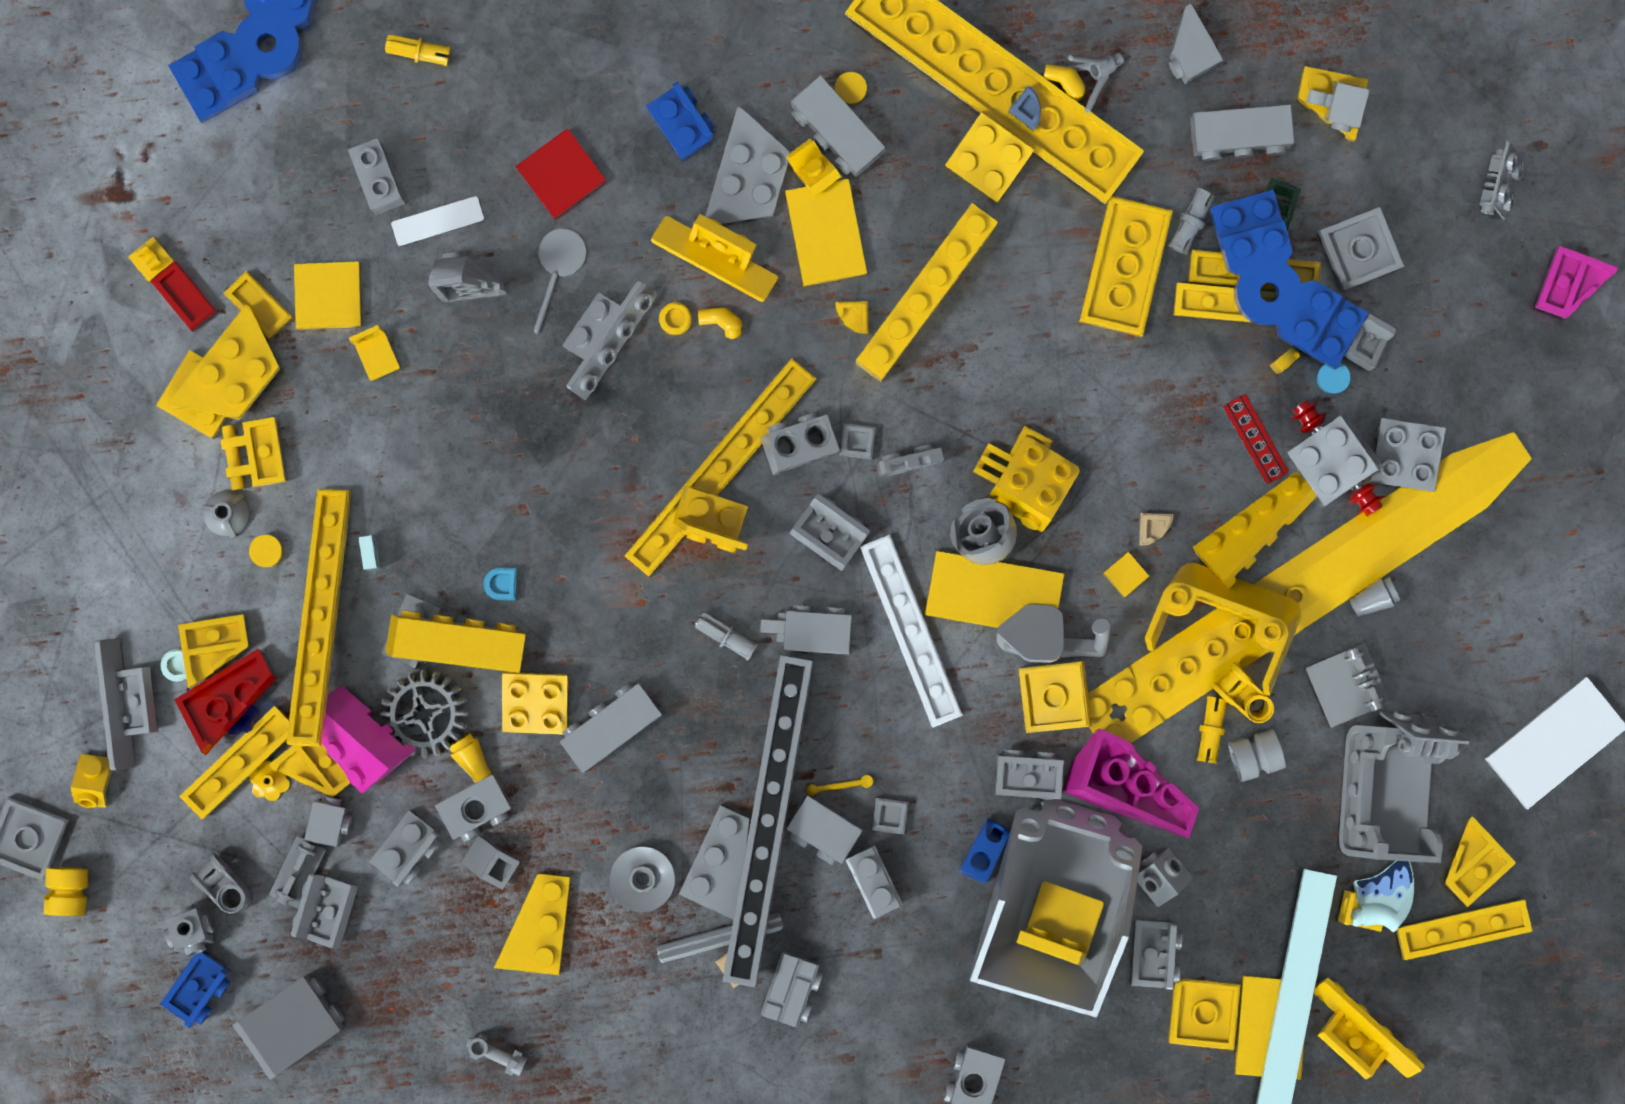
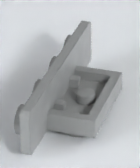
M638 280L621 306L598 292L562 346L583 360L567 384V388L580 398L586 400L591 392L596 389L598 382L608 367L615 361L617 354L627 339L632 336L644 314L651 308L657 293L646 283Z
M97 640L94 643L95 660L98 669L99 692L102 702L109 767L111 771L134 768L135 757L132 735L158 732L150 667L124 670L120 640Z

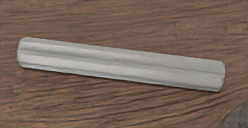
M780 913L770 914L767 934L783 929L784 925ZM732 925L658 945L656 950L659 961L665 963L729 945Z

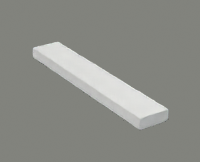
M891 535L860 546L932 728L963 716Z

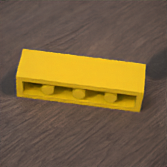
M402 610L401 615L391 614L385 653L397 658L520 673L526 634L516 630L517 625L497 622V627L495 628L485 626V621L466 618L464 624L453 622V617L448 615L434 614L433 619L421 618V612Z

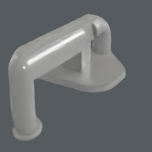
M1029 604L1025 605L998 627L996 641L1002 650L1018 654L1028 662L1051 663L1060 657L1101 658L1107 653L1111 623L1109 620L1101 618L1092 624L1095 640L1064 638L1063 615L1057 608L1050 605Z

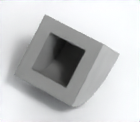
M478 835L461 863L479 878L503 890L520 862L503 849Z

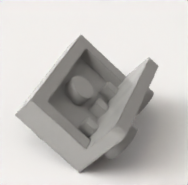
M816 494L789 534L842 571L870 533V530L858 518L849 516L839 509L833 500Z
M310 873L302 888V898L298 911L293 918L291 936L307 939L332 949H340L358 886L327 875Z
M1135 919L1131 986L1173 990V983H1179L1180 963H1175L1176 950H1181L1182 930H1177L1176 923Z

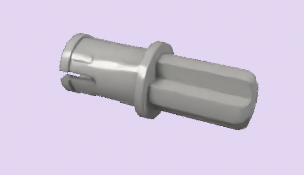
M703 612L695 624L696 629L718 641L721 648L724 645L744 657L747 661L759 644L736 631L733 624L730 627L707 612Z

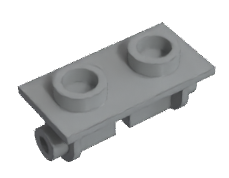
M296 836L269 895L276 898L275 900L281 904H289L298 909L302 898L303 885L310 873H316L327 849Z

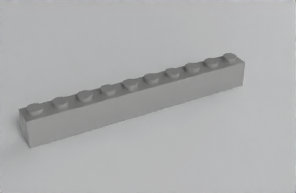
M780 655L722 982L757 987L814 667V663L811 660Z

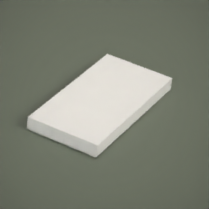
M1583 677L1484 759L1523 807L1529 809L1625 731V723L1588 677Z

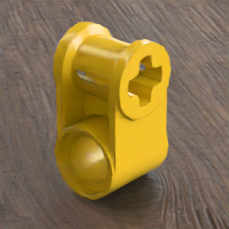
M1234 662L1231 665L1232 669L1219 683L1215 682L1212 685L1213 689L1252 722L1264 723L1268 721L1274 713L1273 702L1268 695L1264 694L1263 689L1255 683L1252 677ZM1254 700H1264V705L1261 709L1257 711L1249 710L1250 704Z

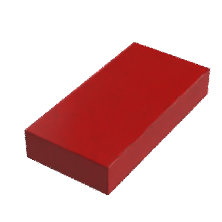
M174 261L151 280V283L192 332L218 312L177 261Z

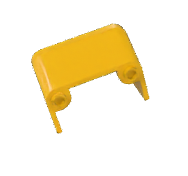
M1197 563L1183 565L1161 596L1145 635L1147 650L1154 652L1168 615L1183 616L1188 614L1193 609L1196 600L1257 622L1255 629L1257 644L1261 648L1274 653L1263 680V692L1270 696L1300 622L1301 611L1298 603L1292 598L1235 578L1236 582L1228 589L1208 567Z

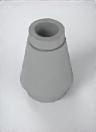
M1390 577L1384 580L1379 578L1354 598L1350 599L1357 617L1393 608L1395 603L1401 601Z

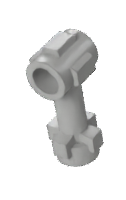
M482 1033L474 1038L470 1037L466 1044L471 1058L475 1060L483 1056L506 1066L505 1073L510 1076L513 1074L520 1076L528 1059L522 1056L523 1053L515 1050L513 1054H509L490 1045L488 1036Z

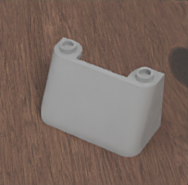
M1355 725L1347 733L1339 830L1340 849L1343 854L1353 857L1441 863L1443 841L1436 830L1427 829L1431 764H1440L1445 759L1405 756L1398 749V743L1405 735L1399 728Z

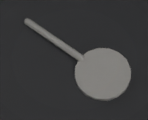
M560 228L549 232L543 237L539 245L538 255L540 262L546 271L552 275L534 327V333L536 334L541 330L558 276L573 275L581 269L586 260L587 250L584 241L579 234L570 229Z

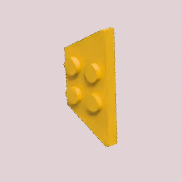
M246 304L171 397L168 403L172 407L196 410L206 414L223 415L227 418L240 420L278 373L280 367L250 306Z

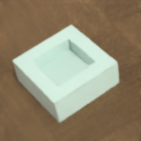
M372 535L359 537L363 569L367 571L381 569L376 537Z

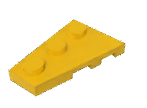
M537 874L494 968L552 975L560 974L571 877Z

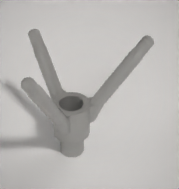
M1120 53L1111 56L1106 54L1099 58L1068 55L1069 61L1083 64L1064 67L1073 68L1077 72L1087 70L1097 80L1096 86L1085 107L1086 113L1091 112L1104 84L1110 77L1109 74L1115 72L1116 67L1124 63ZM1042 70L1041 75L1044 76L1045 70Z

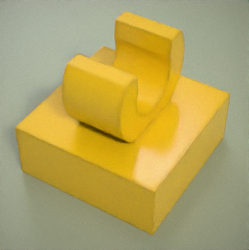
M155 237L150 238L128 256L149 283L174 262Z

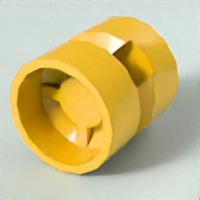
M74 867L45 868V887L50 889V892L44 895L43 914L54 916L87 915L88 897L83 894V890L88 888L89 869Z

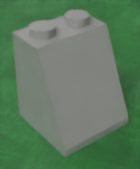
M308 974L303 976L233 1024V1027L270 1080L345 1028L342 1024V1021L345 1020L344 1016L335 1004L331 1006L328 1004L323 996L326 991L316 977L311 979Z

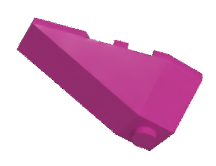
M1097 729L1072 761L1062 791L1090 804L1178 836L1190 838L1199 807L1177 786L1169 783L1156 771L1157 768L1150 761H1145L1135 751L1136 748L1129 741L1103 729Z

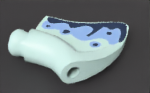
M1395 861L1380 874L1353 882L1358 909H1352V925L1355 927L1362 924L1364 927L1383 925L1394 933L1406 919L1413 902L1414 878L1410 861Z

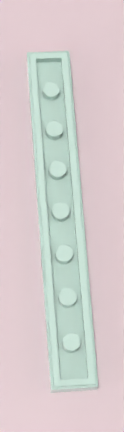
M1303 869L1256 1104L1292 1103L1337 879L1336 875Z

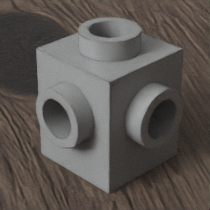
M1168 848L1159 855L1153 851L1140 861L1142 868L1139 870L1137 882L1155 905L1159 907L1177 896L1194 878L1170 848Z
M192 906L179 908L173 911V917L165 919L167 929L164 930V936L169 948L174 947V951L186 954V956H192L205 951L206 946L215 943L212 935L214 925L209 914H205V912L197 908L192 909ZM189 925L190 931L185 935L183 927Z

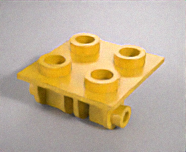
M502 672V732L563 734L562 732L567 729L568 675L560 673Z

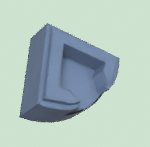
M1028 85L1008 110V113L1034 132L1040 120L1041 108L1036 92Z

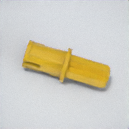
M389 34L386 39V53L415 59V63L421 60L444 65L445 67L448 65L449 58L438 56L436 53L450 55L451 46L423 41L422 37L416 40Z

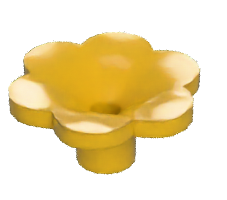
M267 760L249 776V779L253 784L252 792L256 797H265L269 801H276L281 793L289 789L290 781L286 778L287 775L269 767L271 761ZM267 778L270 779L269 784L266 783Z

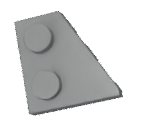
M928 444L914 448V454L902 456L901 452L883 456V461L878 462L877 468L880 478L942 463L944 457L941 447L933 449V445Z

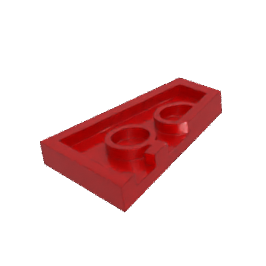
M259 649L254 650L174 699L200 751L204 755L210 752L276 679L267 660Z

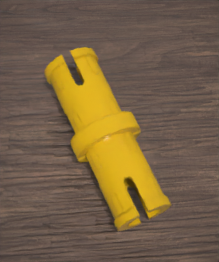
M1207 696L1204 723L1199 728L1202 736L1196 760L1206 762L1207 750L1210 749L1208 763L1217 764L1221 735L1225 734V729L1222 726L1227 701L1219 698L1217 711L1215 712L1216 697Z

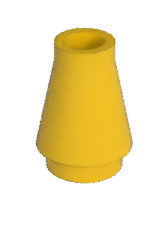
M469 732L462 735L461 740H454L451 743V753L449 755L473 779L474 783L483 780L491 774L477 737L473 738Z

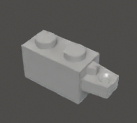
M793 605V611H786V613L778 612V620L761 619L760 633L777 634L776 642H784V651L849 655L852 615H845L844 608L826 607L825 613H812V606Z

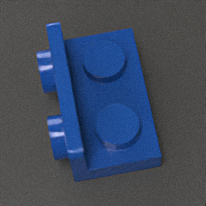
M677 81L672 85V89L646 105V109L681 161L712 142L714 136L711 131L716 128L705 112L700 115L694 107V104L698 101L688 86L682 88Z

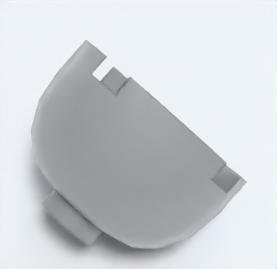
M977 499L961 509L963 514L959 517L958 521L953 520L950 529L952 544L961 555L972 563L980 565L995 564L1006 558L1016 544L1017 526L1007 507L997 503L995 499Z

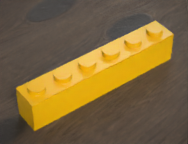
M973 203L969 206L858 356L856 365L882 383L995 230L998 221Z

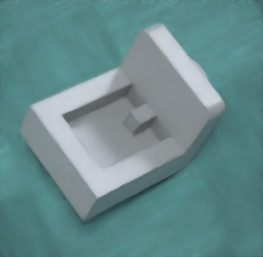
M1369 314L1366 316L1344 357L1368 371L1373 370L1378 363L1386 342L1395 335L1397 330L1390 326L1384 318Z

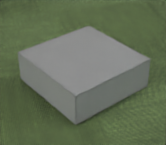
M843 423L840 457L872 460L876 427Z
M876 798L872 830L904 835L909 802Z

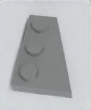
M722 805L719 806L679 895L730 919H734L750 818Z

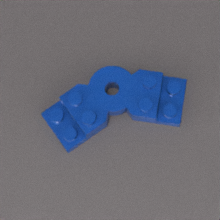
M244 0V5L250 15L240 23L235 34L221 31L194 46L195 50L168 65L201 123L258 92L261 83L260 78L279 79L288 75L296 68L303 50L298 30H303L310 26L317 0ZM268 38L276 40V46L272 51H261V44L264 40Z
M1274 190L1210 207L1226 271L1238 276L1234 287V301L1241 315L1257 325H1276L1278 338L1330 368L1337 369L1368 312L1315 280L1301 283L1297 273L1286 264L1293 251L1285 221H1282ZM1265 283L1272 285L1276 291L1275 298L1271 302L1263 300L1260 295V289Z

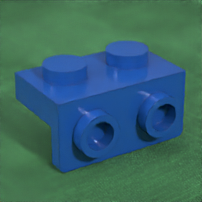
M204 951L196 954L160 1004L185 1021L184 1025L188 1028L194 1026L196 1022L201 1025L212 1011V1008L208 1006L215 995L220 998L231 984V981L227 978L232 971Z

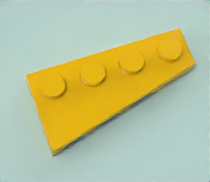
M1296 471L1192 548L1204 564L1230 589L1236 582L1235 576L1243 568L1248 570L1256 561L1254 556L1264 545L1270 546L1278 538L1277 532L1284 524L1290 525L1317 495L1309 483Z

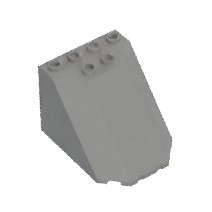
M1059 799L1044 800L1040 806L1033 809L1024 807L1016 811L974 957L970 976L971 982L1097 1018L1129 938L1143 848L1135 838H1129L1121 830L1123 824L1114 815L1096 812L1093 809L1073 803H1065ZM1044 881L1104 902V907L1084 965H1076L1016 943L1020 930H1026L1041 884Z

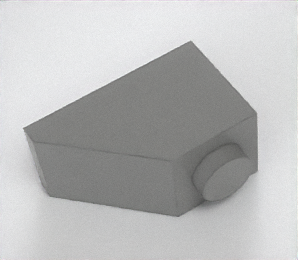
M1192 4L1186 6L1181 14L1169 56L1171 59L1169 66L1172 73L1177 79L1182 78L1184 84L1213 70L1223 61Z

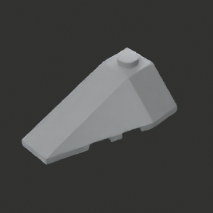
M461 252L446 253L442 255L443 259L435 260L428 279L430 289L443 303L507 295V288L503 283L468 256L462 257Z

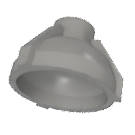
M220 491L212 495L206 504L201 507L208 528L221 536L237 537V534L246 527L250 518V509L245 500L246 496L243 493L238 494L232 491ZM222 506L228 509V515L225 518L218 516V510Z

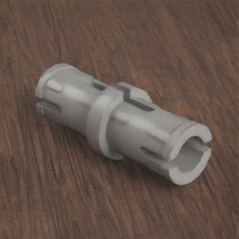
M1201 188L1196 189L1189 207L1179 218L1181 222L1168 245L1170 248L1184 255L1188 254L1199 229L1202 230L1205 225L1203 221L1216 198L1215 195Z

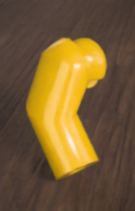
M1046 64L1044 78L1048 81L1060 82L1067 95L1077 102L1080 101L1086 90L1085 84L1078 72L1070 67Z
M728 308L698 309L699 326L718 324L725 330L727 338L736 339L741 336L742 321Z

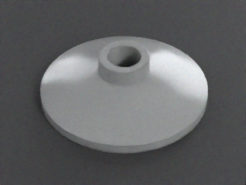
M640 846L625 851L616 859L610 872V887L614 897L622 906L635 912H649L661 907L670 898L675 885V873L671 862L663 853L651 847ZM641 872L649 876V882L645 885L637 882V875Z

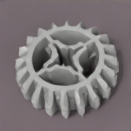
M421 670L420 680L418 681L415 673L409 672V684L402 678H398L396 682L401 689L399 691L392 687L387 689V692L394 696L393 701L389 699L382 700L383 705L390 706L391 708L390 712H380V717H390L391 723H387V725L395 731L391 736L396 740L400 738V743L403 746L409 743L416 749L410 756L414 757L418 748H421L422 758H428L429 748L431 747L435 756H440V744H443L447 750H450L452 745L448 740L450 737L457 741L462 739V736L455 732L456 727L467 729L468 725L466 723L459 722V716H469V711H459L458 705L467 703V699L464 697L456 700L454 696L461 691V688L456 686L449 690L448 687L452 682L450 677L445 678L442 684L438 683L440 672L435 671L432 679L428 680L427 670ZM427 686L438 690L447 701L435 705L428 702L425 694H423L421 687ZM412 691L413 709L410 713L399 717L401 702ZM422 705L425 709L440 708V710L432 712L433 715L429 717L431 720L428 723L424 719L410 720L411 717L417 716V712H420L419 707ZM451 711L449 725L444 733L438 737L436 733V719L439 715ZM414 723L418 724L423 729L424 734L427 735L428 742L410 737L402 727Z

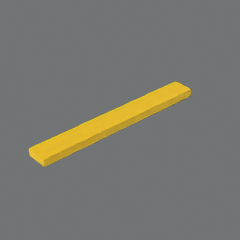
M791 358L624 556L650 577L685 536L680 533L681 528L673 523L685 485L719 496L762 445L760 438L769 433L768 427L779 424L817 379Z
M317 489L286 741L288 745L322 747L352 496L349 490Z

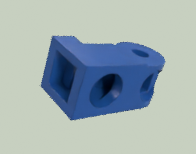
M987 817L958 871L982 884H986L1011 829Z

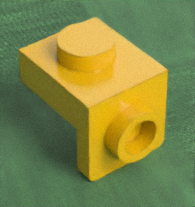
M80 753L71 784L74 803L85 808L106 807V790L112 773L107 757Z

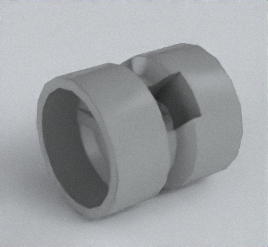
M1273 728L1254 734L1253 741L1247 738H1240L1228 742L1230 756L1241 782L1259 777L1261 770L1269 774L1286 768L1283 751Z

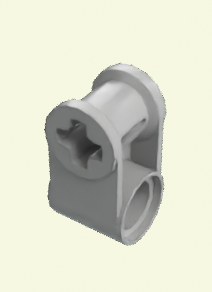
M212 853L209 857L210 861L198 873L193 872L189 876L190 879L222 911L237 913L246 910L252 900L249 888L234 874L230 866L221 857ZM232 889L237 890L241 895V902L237 907H232L227 901V895Z

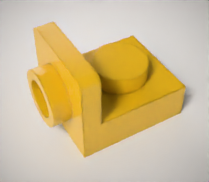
M808 139L786 156L787 161L798 178L815 196L841 178L837 169L821 153L812 139Z

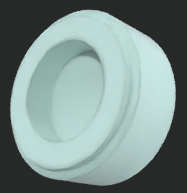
M182 649L168 651L161 660V671L171 681L180 682L186 680Z

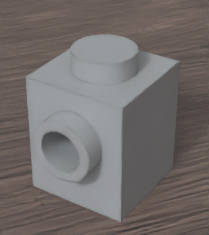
M323 796L322 801H313L304 840L334 847L341 846L343 834L348 835L351 828L352 815H348L349 807L341 806V799Z

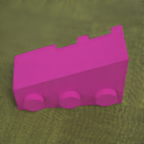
M341 685L327 696L322 744L326 748L328 755L345 772L349 782L362 794L388 776L416 749L409 743L406 746L399 743L391 736L394 730L387 724L381 727L369 716L371 710Z

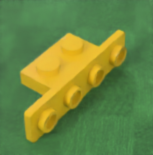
M699 214L692 229L669 216H665L651 238V242L760 302H765L777 282L778 276L751 261L757 244L751 242L746 236L725 228L717 220L707 218L702 214Z
M1329 978L1315 984L1314 994L1334 1011L1317 1036L1365 1079L1372 1077L1384 1059L1390 1062L1407 1078L1422 1071L1425 1065L1418 1059L1417 1055L1395 1039L1393 1033L1387 1027L1380 1025L1372 1018L1363 1005L1356 1003L1349 997L1340 984Z

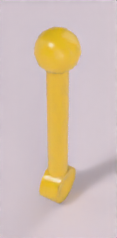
M864 775L861 779L820 786L809 784L806 787V793L809 796H816L818 792L856 786L869 788L873 784V778L869 775Z

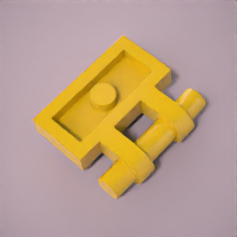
M275 417L242 422L243 436L236 437L234 425L221 427L223 439L220 440L221 448L226 452L228 468L225 469L226 478L230 479L232 491L245 489L243 477L251 475L253 487L287 482L277 419ZM246 446L249 461L247 465H241L238 451L240 447Z

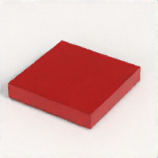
M568 128L515 166L554 220L607 182Z

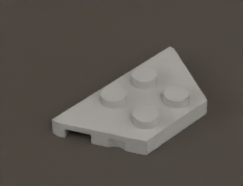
M737 107L705 215L707 218L717 220L721 225L773 217L789 164L786 156L790 152L741 107Z

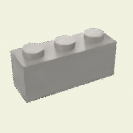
M821 75L791 101V107L794 109L791 114L802 127L808 125L815 132L813 136L815 142L822 150L830 149L837 157L834 160L835 164L845 175L851 172L857 178L885 153V146Z
M1291 105L1196 112L1190 118L1193 157L1202 156L1203 161L1218 160L1222 158L1221 154L1234 153L1235 158H1247L1254 156L1255 151H1266L1267 155L1285 154L1286 149H1290L1294 144Z
M631 682L627 683L614 693L618 699L608 706L603 701L588 712L591 719L583 725L576 721L562 732L565 738L560 743L582 773L588 771L663 715L640 683L635 686Z

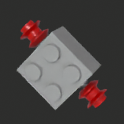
M1309 400L1304 401L1292 410L1295 416L1291 418V421L1299 420L1301 422L1300 433H1309L1313 429L1314 431L1311 432L1312 436L1287 452L1324 506L1349 489L1352 491L1356 489L1351 494L1349 503L1357 502L1360 506L1357 515L1364 512L1368 517L1383 506L1380 500L1385 496L1375 495L1373 490L1376 483H1367L1361 486L1364 484L1362 480L1383 467V464L1347 413L1340 415L1323 427L1321 424L1325 421L1327 414H1318L1315 409L1318 401L1313 404Z

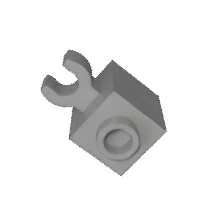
M1334 81L1331 94L1309 89L1306 102L1327 107L1325 120L1332 122L1331 128L1350 132L1351 126L1360 128L1369 89Z

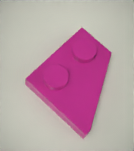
M1559 245L1556 247L1535 308L1565 319L1598 290L1608 278L1613 276L1617 272L1618 267Z

